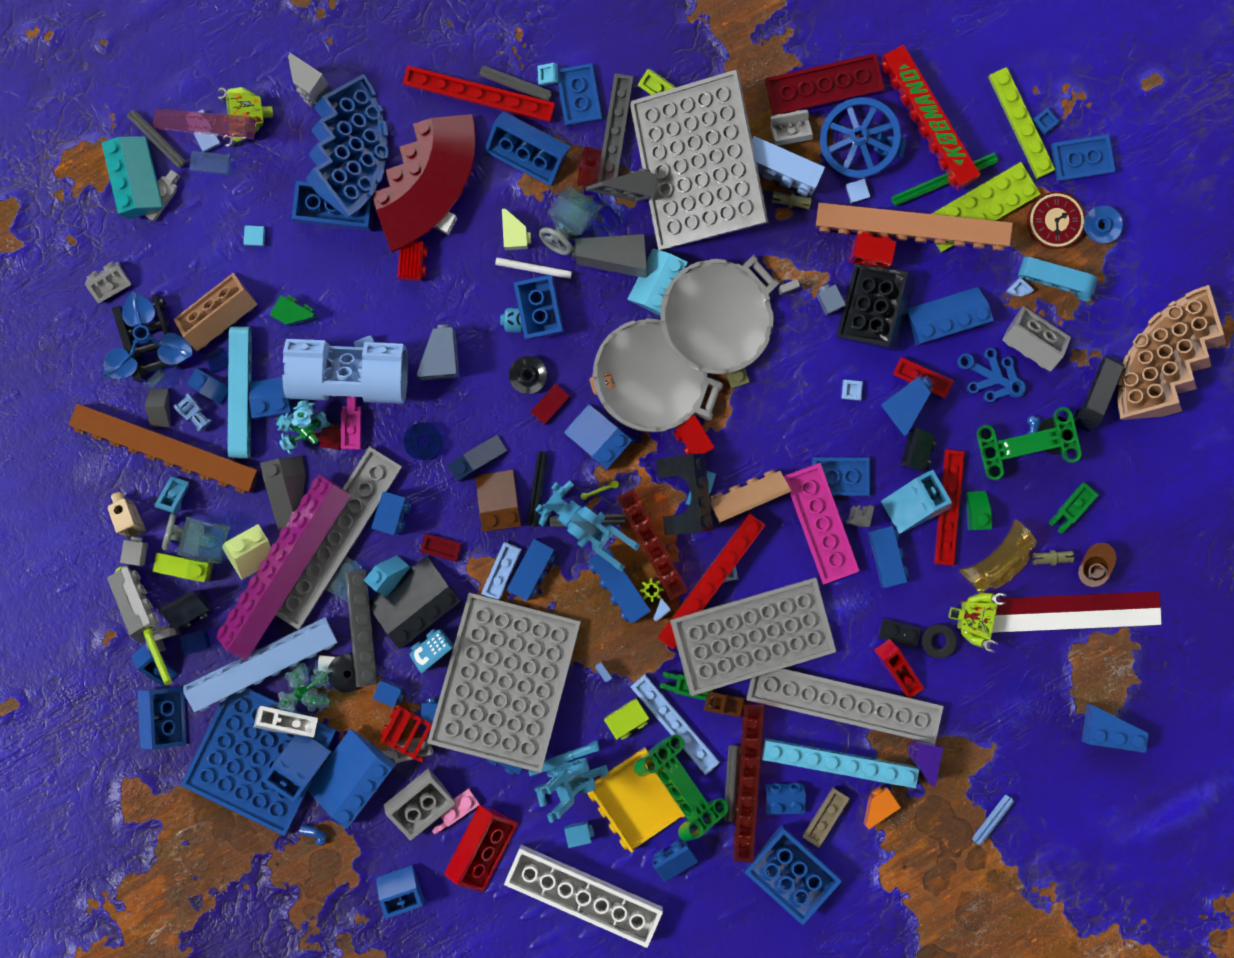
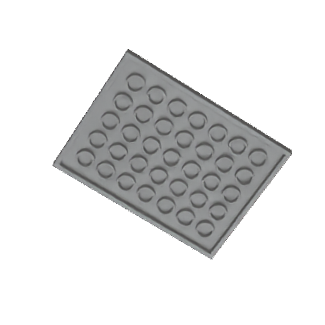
M738 70L729 71L630 101L642 168L651 170L650 173L657 174L655 197L649 199L658 250L662 251L768 223Z
M469 593L427 744L541 773L580 621Z

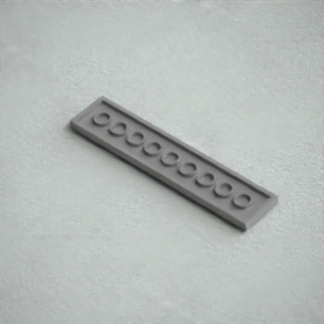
M369 446L343 487L351 495L281 605L276 616L298 630L301 629L377 509L382 492L389 490L401 471L402 466Z
M784 668L751 678L746 700L933 744L936 742L944 707Z

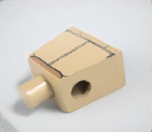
M122 492L112 494L113 504L108 506V511L116 533L130 539L146 532L147 530L135 504L125 499Z

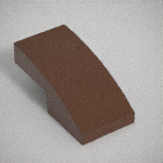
M708 691L704 711L740 717L744 698Z

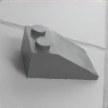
M641 168L639 171H631L627 175L586 186V190L639 202L655 197L657 174L650 173L651 170Z

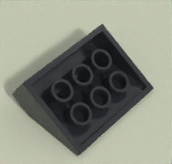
M855 264L836 337L896 352L915 277L905 271Z
M426 556L406 572L388 597L379 593L369 601V607L387 635L400 650L458 605L462 599L429 557Z

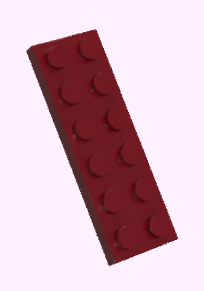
M876 53L764 79L772 116L880 93L885 90Z

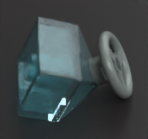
M570 186L559 194L549 212V216L556 227L555 230L547 227L542 228L539 231L541 240L548 248L558 254H571L572 246L567 238L569 236L581 235L591 227L602 206Z
M170 514L162 543L163 550H167L170 540L179 542L177 555L194 560L221 563L224 552L222 546L227 540L230 526L186 517L184 527L174 525L176 514Z

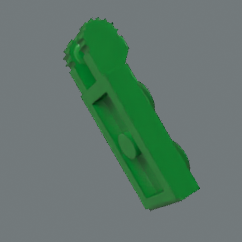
M1082 482L1057 510L1058 512L1052 517L1049 524L1051 526L1055 525L1064 516L1067 520L1058 529V532L1062 534L1081 516L1098 494L1085 482Z
M663 671L662 676L676 679L677 682L676 686L660 683V688L706 701L708 691L691 696L685 675Z

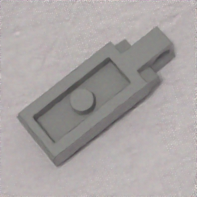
M172 170L166 177L162 176L157 181L163 208L145 214L153 222L156 221L177 192L175 191L177 188L175 183L180 176Z
M427 735L417 756L425 757L434 754L432 745L427 744L429 735ZM422 737L412 739L407 750L414 753ZM407 740L397 742L396 745L403 748ZM389 745L387 746L388 750L382 751L390 759H393L395 763L412 760L410 756L402 754Z

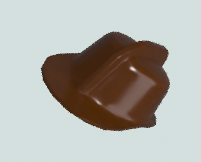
M1097 543L1088 549L1078 571L1079 578L1083 584L1089 587H1099L1105 584L1116 564L1117 557L1113 547L1106 543Z

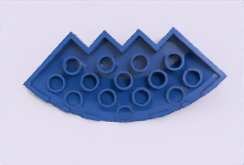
M365 74L325 94L314 107L322 117L312 129L319 143L309 153L317 167L312 169L306 180L320 197L347 218L358 211L373 195L383 177L386 159L388 158L387 123L383 118L382 106L378 104L375 97L376 93Z

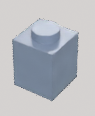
M827 284L819 289L820 292L816 297L826 316L845 306V302L836 284L831 287Z

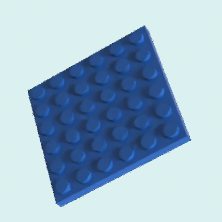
M246 687L244 691L237 694L233 693L220 703L180 786L285 836L310 784L299 800L293 803L262 781L295 735L255 728L254 723L260 706L301 715L305 714ZM317 721L314 737L311 738L328 749L337 730Z

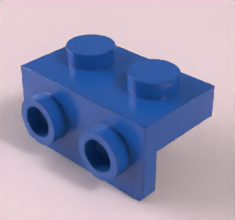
M773 783L765 785L766 815L805 814L806 794L803 783Z

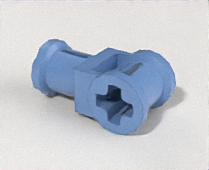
M189 393L186 394V397L180 403L173 405L182 417L187 421L193 422L198 432H202L212 423L211 419H207L203 415V409Z

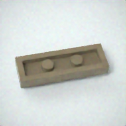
M832 787L802 837L819 848L850 798Z

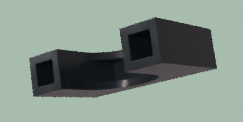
M688 454L656 459L658 478L681 477L687 482L691 491V502L684 513L663 517L665 536L713 531L705 454Z

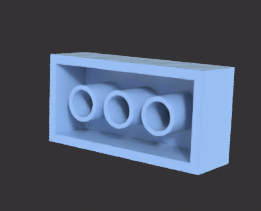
M754 136L752 143L758 173L762 174V177L766 180L780 182V185L784 188L790 189L791 187L796 189L800 195L812 196L825 167Z

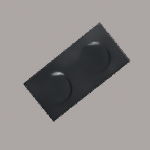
M882 619L878 638L890 639L894 642L917 647L921 628Z

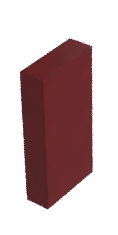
M555 384L530 413L545 425L570 396Z
M425 533L420 552L457 562L462 543Z

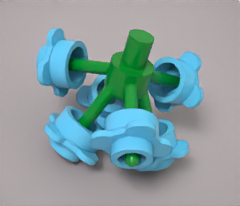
M302 400L298 402L297 407L293 408L296 410L293 414L289 416L288 413L285 416L281 414L277 418L276 425L279 426L277 430L280 431L281 429L285 432L292 431L300 434L295 438L291 434H281L280 446L284 451L287 450L290 455L293 454L292 450L297 448L296 441L304 438L305 440L309 439L313 445H316L319 439L315 435V430H321L323 427L328 428L330 426L323 411L319 413L313 412L312 406L315 405V402L310 403L309 400Z

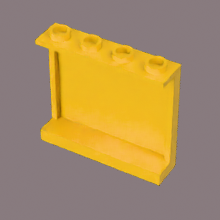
M646 747L611 769L608 775L595 780L596 789L587 793L593 802L596 800L599 804L598 810L603 818L607 816L611 822L608 825L614 834L618 833L621 837L619 841L625 850L629 849L631 853L634 852L633 849L680 817H685L656 773L645 777H640L635 773L634 764L648 752Z

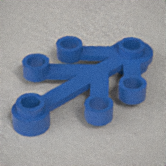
M988 348L984 351V357L989 361L992 371L975 363L970 354H963L958 357L957 365L963 370L971 369L988 378L977 383H969L966 389L970 394L996 384L1006 388L995 392H985L983 397L986 402H993L996 398L1006 395L1018 398L1025 393L1026 385L1022 380L1017 379L1013 367L1014 361L1011 357H1005L1001 360V366L1006 369L1009 380L1002 377L996 359L997 353L993 348ZM992 351L993 357H989L987 352ZM962 359L967 360L966 366L961 363ZM1005 359L1010 361L1009 366L1004 364ZM971 384L976 386L975 391L970 390ZM1013 385L1018 386L1019 390L1017 392L1013 391ZM988 393H991L993 395L992 400H989L987 398Z

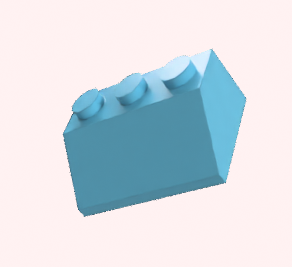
M652 249L646 261L647 277H638L627 300L661 316V304L665 291L677 274L686 268L687 262L670 253Z

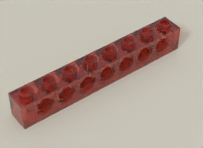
M743 702L732 858L736 862L753 863L764 717V705L758 703Z

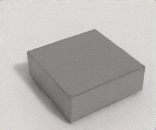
M794 280L780 285L778 289L780 296L797 290L800 284L798 280Z

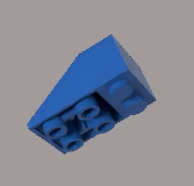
M295 735L262 781L295 803L299 800L332 751L311 737Z

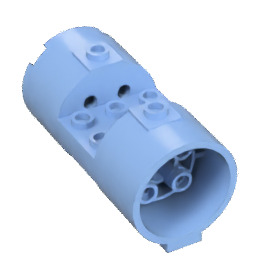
M286 339L283 350L284 375H282L283 390L286 398L326 401L329 396L362 397L364 402L404 404L408 383V353L404 344L364 342V347L330 346L325 340Z

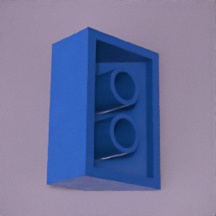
M546 275L513 282L524 338H546L565 334L553 276Z
M183 687L138 690L140 749L154 750L187 745Z

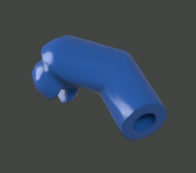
M1032 415L1027 419L1030 425V431L1027 434L1037 432L1041 424V420Z
M307 825L300 827V834L315 837L317 845L326 844L327 835L323 831Z

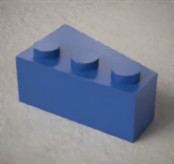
M1087 703L1082 742L1090 745L1146 753L1149 733Z

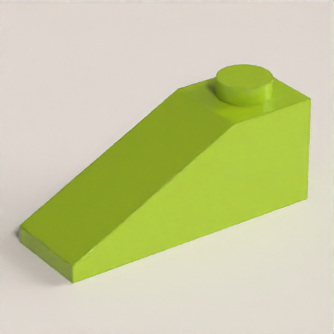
M156 553L153 572L195 581L210 582L214 563Z

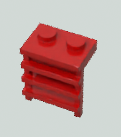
M401 704L398 708L395 707L390 715L392 719L389 725L386 724L384 726L380 742L422 763L424 759L417 756L431 730L432 723L407 711L408 707ZM413 718L417 722L402 748L396 744L409 719ZM422 723L427 728L414 753H412L407 748L419 725Z

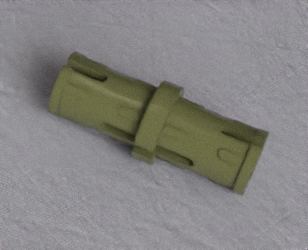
M774 191L771 203L788 205V208L794 206L809 210L811 197L798 196L792 192L787 194Z
M1051 550L1048 553H1033L1032 558H1041L1033 560L1034 565H1056L1057 563L1074 562V557L1066 558V556H1073V551L1056 552Z

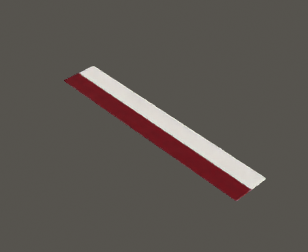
M1160 592L1000 598V602H1006V604H997L992 632L1161 625Z

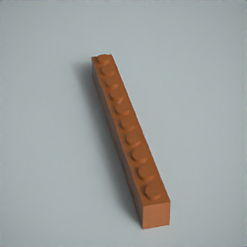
M76 404L69 422V426L75 427L73 430L83 435H85V432L91 433V438L103 441V439L110 440V445L121 448V445L126 446L129 452L139 454V452L145 453V458L156 461L157 458L164 460V465L173 468L175 465L182 467L181 471L192 474L194 471L200 474L199 478L208 481L211 478L218 480V485L227 488L229 485L236 487L235 491L246 494L247 491L253 492L261 472L260 470L84 405Z

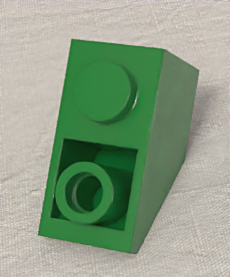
M280 295L269 314L289 327L313 321L317 318L313 314L314 309L305 304L303 307L297 305L298 300L289 295L286 298Z

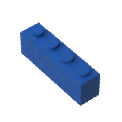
M608 547L603 550L616 559ZM599 554L589 559L590 564H588V567L593 574L598 573L601 578L599 580L600 585L604 590L608 589L612 595L609 598L615 606H620L622 609L620 614L625 622L630 621L632 624L651 611L624 570L622 572L619 571Z

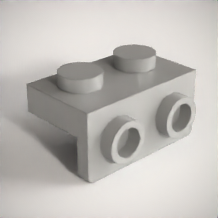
M808 110L777 114L770 117V129L776 146L813 139L808 120Z
M172 625L159 627L160 631L153 634L159 652L166 650L163 639L181 634L180 628L174 629Z

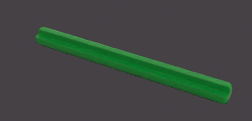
M995 153L973 161L979 171L996 164L998 158ZM945 173L894 195L891 198L893 205H901L949 184L948 174Z

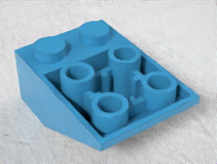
M934 470L915 478L881 501L899 535L951 509L952 505Z

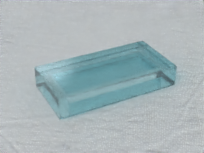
M192 151L189 170L229 175L231 156Z

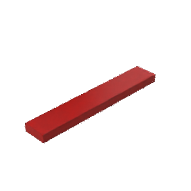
M944 450L941 484L949 496L952 505L951 509L938 515L934 564L954 566L965 451Z

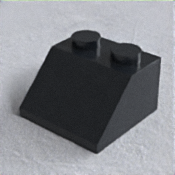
M919 428L911 429L908 433L899 467L919 473H924L925 470H928L931 464L929 455L931 451H934L936 445L935 435Z
M203 589L193 590L159 609L160 613L174 629L182 628V630L193 625L192 621L196 619L201 621L210 616L209 612L214 610Z

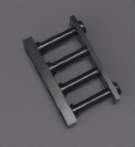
M153 294L154 303L152 304L155 310H157L160 321L144 326L148 328L149 332L162 328L164 334L172 333L165 309H167L164 298ZM112 307L123 347L130 354L135 339L133 328H130L123 320V307ZM155 343L141 347L136 346L134 355L131 357L138 363L137 370L132 375L134 381L139 383L146 381L145 375H147V372L169 366L161 360L147 365L141 364V354L157 350L160 346H157ZM184 361L174 365V368L178 370L183 369L182 363Z

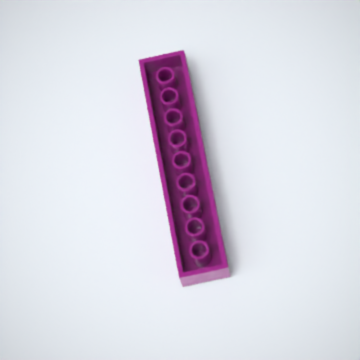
M321 474L312 481L310 490L302 497L301 504L292 513L289 523L281 530L277 542L271 546L268 556L260 563L258 572L250 579L249 586L240 595L237 605L229 612L228 619L217 632L216 638L224 648L245 660L249 658L351 496L338 484Z

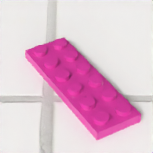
M821 463L783 476L791 489L789 493L822 584L824 585L859 572Z

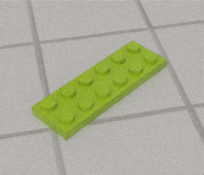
M1022 162L932 214L996 221L1038 197L1040 192ZM946 242V245L936 244L940 252L954 245V243Z

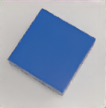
M1046 108L1032 120L1043 135L1059 123V120L1049 108Z

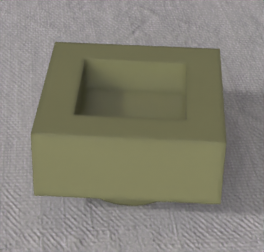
M745 368L726 374L731 389L750 383Z

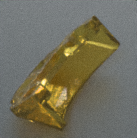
M1016 519L1004 541L991 555L973 566L960 569L959 572L979 593L985 592L990 587L997 589L1009 582L1022 570L1030 559L1028 553L1036 546L1037 540L1031 531Z

